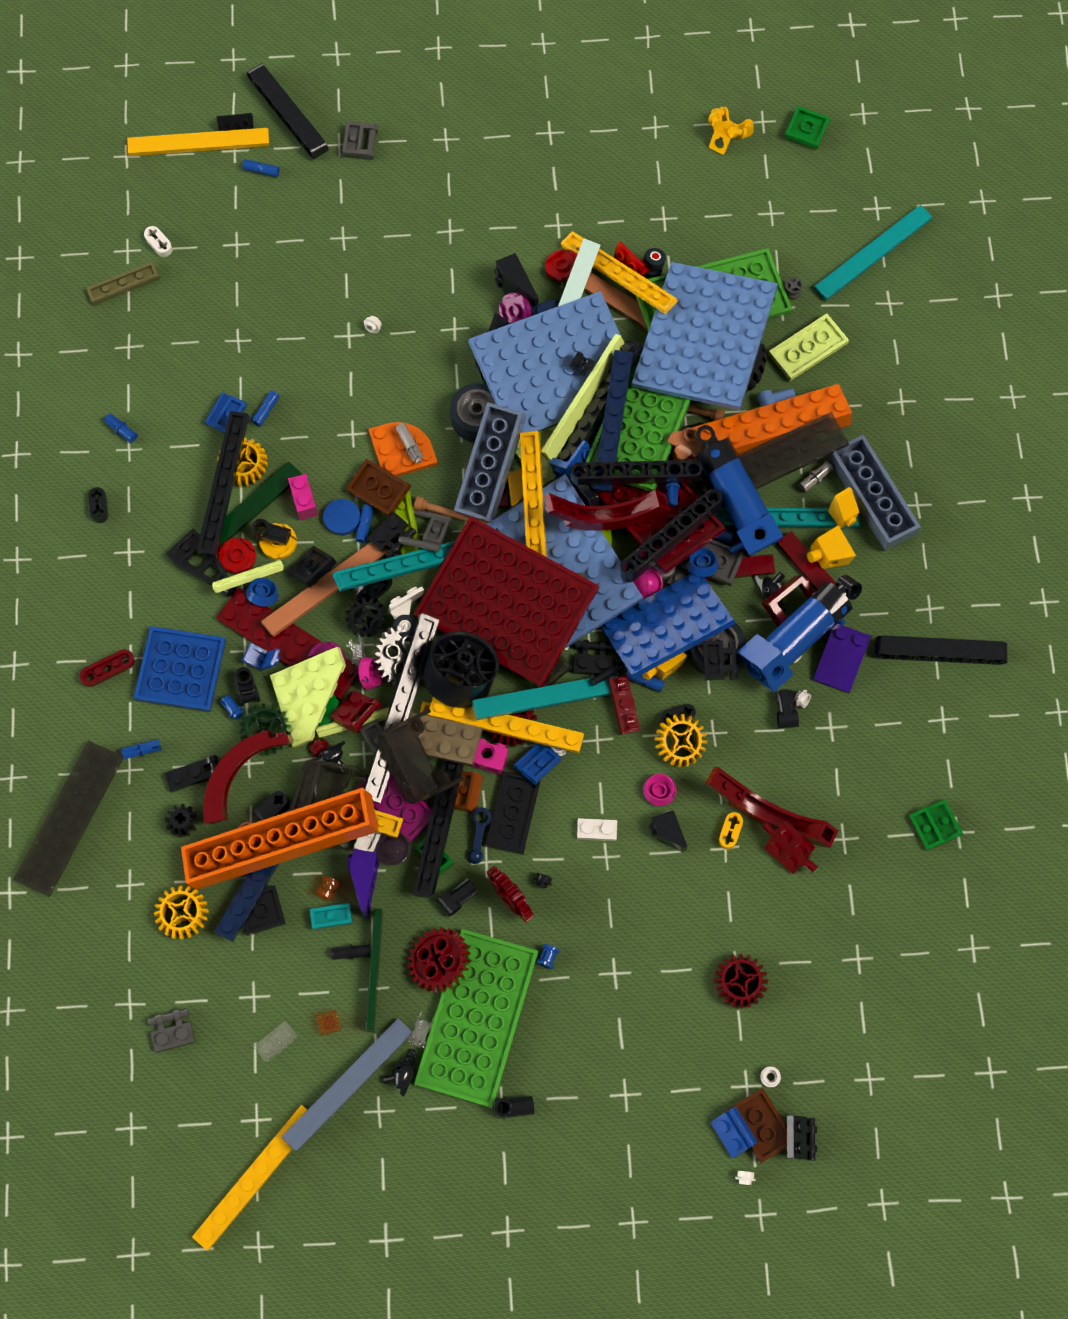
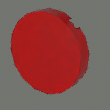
M572 250L553 252L546 260L545 271L547 276L555 282H567L577 254Z
M231 538L224 542L219 549V562L224 570L230 574L248 571L256 562L255 548L245 538Z

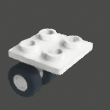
M413 587L407 591L406 596L402 598L398 596L390 601L388 613L389 615L392 614L395 619L393 623L394 631H396L397 625L401 627V630H403L404 625H407L409 632H399L401 637L412 636L414 633L416 622L409 616L410 607L413 601L422 597L423 587Z

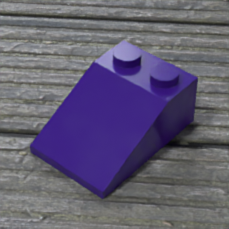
M838 623L834 625L813 681L849 694L871 636Z
M353 849V853L348 856L347 866H349L362 914L364 918L368 919L380 860L376 852Z

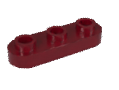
M120 650L82 669L79 675L80 681L87 687L96 686L132 668L135 663V657L129 650ZM125 658L129 659L127 663H122ZM107 667H111L109 672H105ZM89 676H94L92 680H88Z

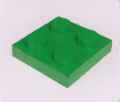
M797 106L785 133V138L818 149L831 117Z

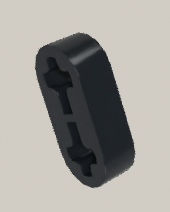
M95 487L88 494L90 516L94 522L103 523L108 518L107 496L102 488ZM97 493L100 494L98 503L95 499ZM98 508H100L102 512L100 517H97L96 515L98 514Z
M691 704L677 706L663 712L660 723L667 725L665 722L666 716L672 718L673 715H677L679 720V715L684 713V709L688 712L691 711L690 716H692L691 721H693L696 710ZM679 724V725H675V726H673L671 729H674V728L679 727V726H682V725H680V724Z

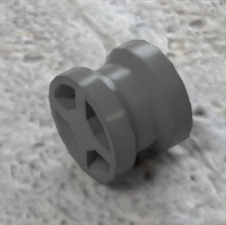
M790 277L786 280L784 287L787 297L791 300L799 298L803 282L797 277Z

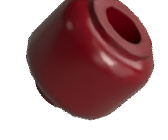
M315 738L309 745V752L317 758L322 750L328 748V741L324 738L322 740Z

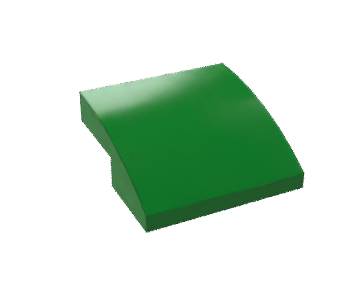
M946 799L909 815L927 851L964 835Z

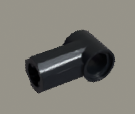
M257 519L252 524L254 537L259 541L267 540L285 546L289 542L291 529L268 523L265 519ZM258 528H266L264 532H257Z
M783 689L777 691L775 697L778 709V728L799 727V717L797 710H795L792 690Z
M466 879L452 891L449 890L442 894L436 902L446 915L450 917L458 912L464 903L478 894V891L473 883Z
M533 1097L498 1099L493 1107V1113L496 1118L501 1120L510 1117L534 1115ZM505 1104L508 1107V1112L506 1114L499 1113L497 1106Z

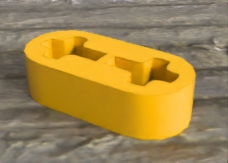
M736 812L727 815L719 837V845L726 850L732 849L735 846L743 824L742 816ZM733 817L737 818L736 822L739 824H735L734 829H730L731 822L728 820H732ZM729 832L732 833L730 840L733 842H729L727 845L722 838H726Z

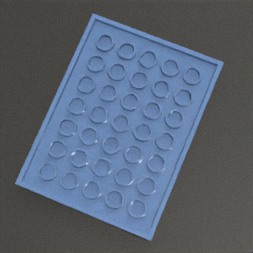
M671 262L663 290L676 297L678 302L666 315L658 309L655 310L632 381V387L741 410L778 283Z
M601 291L470 338L468 343L495 404L527 415L522 433L540 432L558 425L614 335H620L605 299ZM578 351L583 353L584 357L594 360L585 376L580 374L579 370L569 367Z
M566 474L543 488V499L545 495L551 493L573 503L585 505ZM544 500L547 558L575 573L585 572L586 579L600 586L589 606V611H586L565 647L567 648L644 598L634 582L622 580L620 574L621 561L601 530H579L565 526L563 519L547 513ZM524 501L486 524L494 529L498 528L501 533L526 546Z

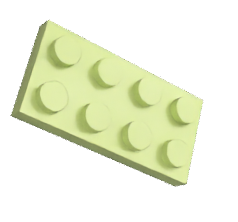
M825 314L771 349L768 355L786 377L792 381L848 344L849 339L831 317Z

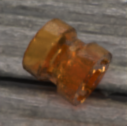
M323 875L321 885L316 889L315 894L327 901L333 902L335 898L334 893L339 889L341 883L329 876Z

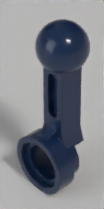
M484 807L477 808L472 815V820L476 825L473 849L468 852V860L472 864H479L483 860V853L481 851L485 826L489 825L492 819L491 812ZM481 811L485 812L488 816L487 821L484 823H479L476 819L477 813Z

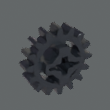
M361 596V601L354 599L355 604L348 605L350 611H345L346 615L349 616L345 618L346 623H349L347 627L349 630L353 629L354 635L359 632L362 638L364 634L371 637L372 632L377 635V629H383L381 623H386V619L383 618V616L387 615L383 610L385 607L379 604L378 599L373 601L371 596H368L367 600L363 596ZM368 606H372V607L376 608V610H374V609H369Z

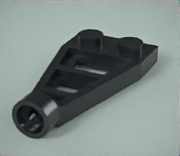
M192 529L166 553L167 557L183 571L211 586L213 582L229 577L215 556L205 555L207 561L201 567H196L189 563V560L197 553L200 534ZM211 565H214L219 571V574L214 579L204 574ZM238 586L221 592L226 597H230L235 593Z

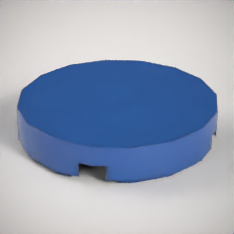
M348 499L332 501L326 506L323 513L325 527L333 534L342 536L351 534L360 523L361 515L359 508Z

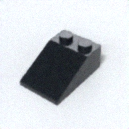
M516 253L497 260L496 269H494L496 275L494 280L497 287H501L505 295L512 292L521 293L528 299L531 307L538 305V296Z

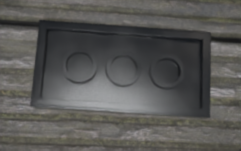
M507 771L502 772L485 847L524 855L541 780L535 785L523 775Z

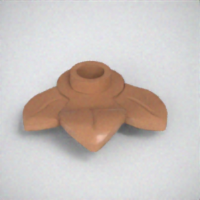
M690 427L682 431H674L668 438V443L676 446L675 454L680 460L687 459L691 454L696 457L702 451V446L696 437L697 431L694 428Z

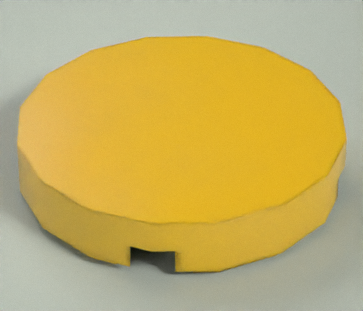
M273 523L274 525L291 529L289 542L285 546L265 540L259 541V545L263 554L268 558L282 560L289 557L295 551L297 537L293 529L288 525Z

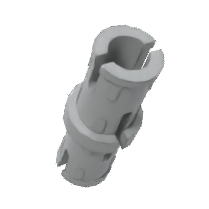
M825 461L816 470H812L808 477L798 483L801 491L806 493L816 483L822 482V478L833 471V466L828 461Z

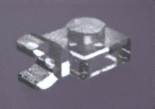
M359 637V642L356 644L353 643L352 639H349L350 648L353 650L351 661L352 664H356L357 669L361 659L365 657L363 651L365 644L362 637Z

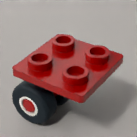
M620 241L617 243L613 258L641 276L650 279L661 275L666 255L661 249L650 248L645 252L644 259L639 260Z

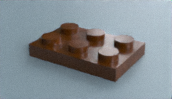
M366 458L346 490L390 516L395 512L412 486Z
M763 1088L728 1109L729 1111L736 1106L758 1143L753 1145L751 1149L760 1163L787 1148V1126Z

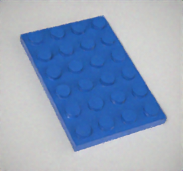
M690 574L636 603L600 627L632 678L635 679L733 626L735 622L705 577Z

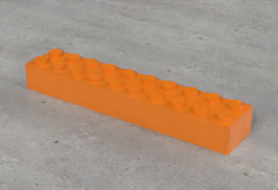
M839 384L692 428L697 431L703 425L712 427L718 440L730 438L739 457L743 458L851 425L852 411ZM708 430L703 431L701 434L703 440H708L711 437V432ZM674 445L668 457L669 461L680 460L675 454L676 446ZM692 454L687 459H685L698 461V459L694 457Z
M360 788L182 846L181 851L186 884L199 890L379 832L372 795L364 788Z

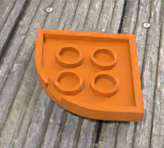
M402 422L388 423L369 429L380 467L399 477L438 465L429 438L419 428L404 423L423 455V458H421L422 462L419 464L416 461H412L396 430L397 425Z

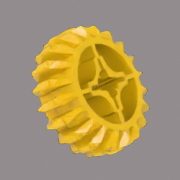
M244 438L234 484L237 482L239 487L242 486V483H245L248 487L250 481L255 484V479L261 480V474L266 473L265 468L268 466L266 462L268 460L264 448H261L259 443L255 444L253 439L248 442L247 438ZM251 453L257 457L256 463L251 460Z
M684 714L680 715L679 720L677 715H673V722L670 718H666L667 725L664 723L660 724V727L664 730H656V733L660 734L661 737L654 738L655 741H660V744L655 745V748H662L658 755L666 754L663 761L671 758L670 765H674L677 761V767L682 766V761L685 766H689V760L692 763H696L694 756L701 758L702 755L698 751L705 752L706 750L704 747H701V744H707L706 740H702V737L707 736V734H700V730L704 727H696L699 722L698 720L691 723L692 716H688L685 721ZM679 724L688 727L682 733L671 729ZM691 732L695 736V747L689 741ZM667 733L673 741L670 750L666 744ZM684 736L683 742L685 745H678L679 740L677 738ZM680 748L690 752L685 757L674 755Z
M179 886L178 891L172 887L171 894L164 891L165 899L162 897L158 898L162 904H155V907L160 910L154 912V916L159 917L155 920V923L161 924L159 930H165L164 934L166 936L171 934L173 939H176L178 934L181 940L184 939V934L191 938L192 931L195 934L199 933L196 929L198 926L204 928L201 921L208 920L203 915L209 913V910L204 908L207 906V902L202 901L204 896L202 894L198 895L196 889L191 892L190 886H187L185 891L183 886ZM187 898L180 904L173 903L176 899ZM193 901L195 902L197 907L195 917H193L190 914V909L192 907L191 904ZM168 908L173 911L170 924H168L166 919ZM174 908L184 910L187 916H181L180 914L179 917L178 912ZM183 921L190 922V924L185 927H176V925L179 926L180 923Z

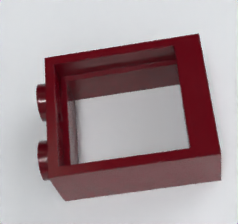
M794 576L761 603L777 627L787 619L777 604L782 598L797 586L800 587L807 599L814 593L806 577Z

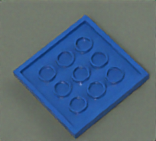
M150 626L134 699L136 701L211 712L226 638Z

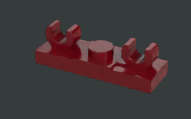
M628 675L609 678L608 683L620 735L641 731Z

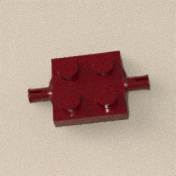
M768 821L763 825L762 828L771 835L764 849L792 874L803 865L812 873L818 868L810 860L811 853L816 847L787 821L777 829L770 825Z

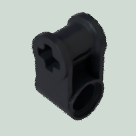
M246 667L237 669L235 680L241 706H245L246 703L253 701L261 702L250 669ZM242 675H249L248 680L240 681Z
M276 791L253 811L252 815L258 821L280 815L289 807V799L282 791ZM279 798L283 801V804L280 805L276 800Z

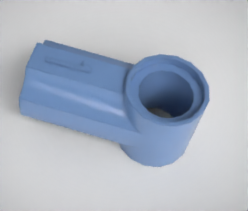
M791 388L773 393L770 390H765L757 395V401L760 407L795 397V392Z

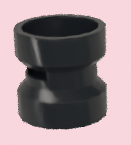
M578 351L569 367L579 370V373L585 376L594 360L584 357L583 353Z

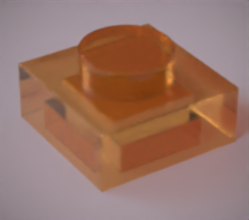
M337 1010L316 1015L322 1036L342 1031Z

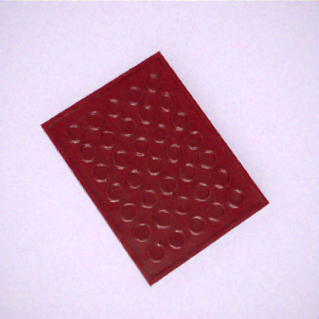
M470 516L413 615L419 617V614L422 613L438 619L437 628L445 633L463 631L480 636L494 648L501 665L543 687L600 586Z

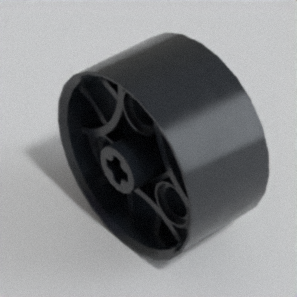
M463 631L446 633L434 642L423 671L425 686L429 693L443 704L457 708L472 707V700L487 698L499 669V659L494 648L478 635Z

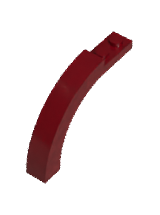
M657 490L627 502L606 506L580 505L551 493L544 496L545 509L548 514L563 519L565 526L579 530L597 531L624 528L652 520L670 511L666 494Z
M719 767L713 768L705 783L729 801L728 804L763 825L768 821L775 829L787 821L813 845L831 848L839 831L827 821L798 815L763 799Z

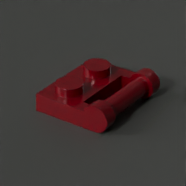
M354 690L331 715V720L358 734L362 729L361 726L382 705L377 699H371ZM368 706V708L363 712V714L356 721H354L360 715V713Z

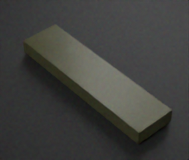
M152 261L87 287L86 291L94 306L159 280L160 277Z

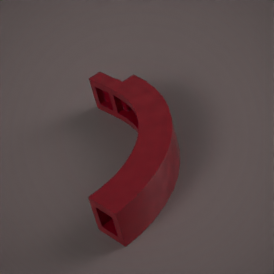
M264 731L244 739L231 748L219 761L209 779L204 797V823L212 824L227 821L228 793L232 781L240 768L249 759L264 750L293 744L292 736L286 735V732L274 734L273 737L272 732Z

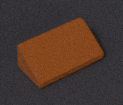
M462 771L454 810L473 813L477 809L483 781L482 775L477 772Z

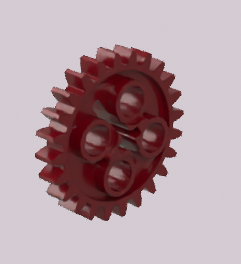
M495 866L491 867L486 873L495 887L496 893L516 916L518 915L527 923L534 917V913L526 902V897L506 873H502Z
M440 927L438 932V930L433 928L432 934L425 931V938L418 936L420 942H413L416 948L409 950L413 953V956L407 957L412 962L407 967L412 970L409 975L414 977L413 981L422 989L425 988L428 992L432 990L435 993H438L440 989L442 992H445L446 986L452 990L453 982L459 985L458 978H465L462 972L469 970L465 964L471 963L466 958L471 953L466 950L469 945L464 942L465 939L459 936L460 934L456 931L453 932L450 928L445 930L443 927ZM429 953L428 958L424 960L426 954ZM454 960L452 966L448 967L449 963ZM436 970L435 975L431 977L432 972Z

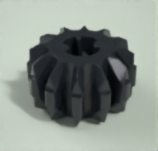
M181 804L180 809H178L174 805L173 809L175 811L168 810L167 812L171 817L165 818V822L168 823L166 825L167 830H171L173 836L178 833L179 838L183 837L184 832L187 836H190L189 830L196 831L194 825L199 823V820L196 819L198 816L197 812H192L193 808L191 806L186 808L184 804ZM184 817L185 822L182 821L183 824H179L178 820L181 821L180 818Z

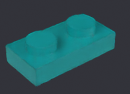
M349 903L310 909L313 930L352 924Z

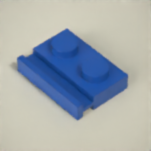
M222 392L207 417L205 424L225 434L230 411L243 413L247 407L246 402Z
M537 743L514 764V769L519 770L524 777L536 785L561 761V756L548 746L545 747Z
M736 1106L710 1122L732 1159L758 1143Z

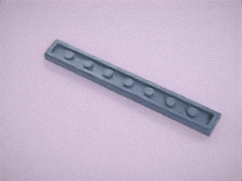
M398 1018L282 1136V1139L297 1152L413 1032Z

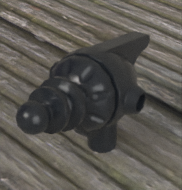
M779 572L773 579L769 577L761 579L759 576H755V580L766 599L783 586L780 582L784 579L785 575ZM781 599L777 604L785 612V608L782 607L784 606V603H782L783 599Z
M342 740L322 750L318 754L317 759L314 758L313 761H310V764L305 766L306 770H316V768L320 769V767L334 770L337 767L343 773L348 768L340 760L343 755L341 747L345 744V741Z
M411 1049L409 1054H406L403 1062L398 1063L392 1071L393 1075L383 1076L384 1084L395 1083L396 1088L400 1089L402 1096H405L409 1084L414 1077L415 1068L413 1065L416 1059V1051L414 1049Z

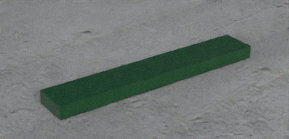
M290 462L286 463L226 516L219 549L224 542L233 538L290 487L288 478L302 475Z
M375 909L373 915L365 1024L367 1032H375L383 924L382 909Z

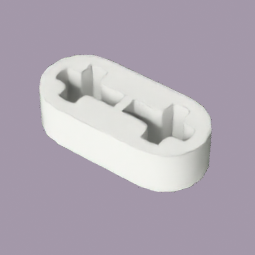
M150 226L145 230L144 236L147 243L159 256L167 257L172 253L170 241L157 227ZM150 234H156L157 239L155 240ZM159 244H162L164 247H167V249L164 250L163 248H160Z

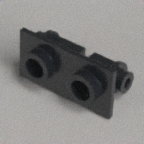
M252 113L216 116L219 131L254 129Z

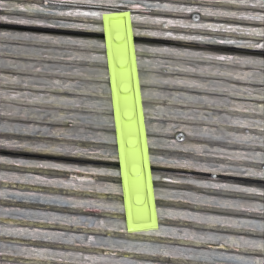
M614 335L542 448L541 453L547 462L557 457L612 366L614 350H621L625 343L621 335Z

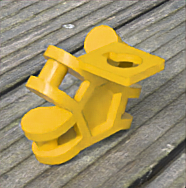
M727 107L712 109L708 118L710 125L714 129L709 148L722 155L725 154L731 139L743 140L750 137L754 132V123L750 119H746L740 124L730 121ZM723 138V148H718L715 145L716 139Z

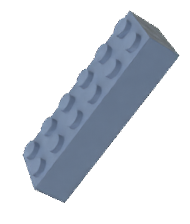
M487 402L454 511L489 522L495 519L519 443L520 433H522L527 417L526 414Z
M864 435L831 450L828 458L829 462L845 488L850 487L852 489L861 514L884 551L918 534L921 528L920 524Z

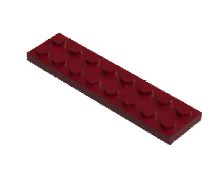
M240 588L237 589L216 617L218 621L267 652L278 648L280 650L278 654L280 656L279 661L288 667L307 660L311 649L318 643H321L320 640L294 623L273 637L262 625L261 621L275 611L267 606L262 607L253 604L247 598L246 592ZM347 658L346 667L343 673L340 674L337 681L338 685L334 691V695L340 701L359 677V666Z

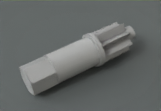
M398 424L396 430L406 447V451L413 462L421 463L423 455L418 448V444L414 441L406 424Z

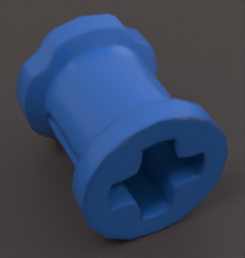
M543 944V952L536 963L552 970L554 967L552 964L560 950L554 946Z

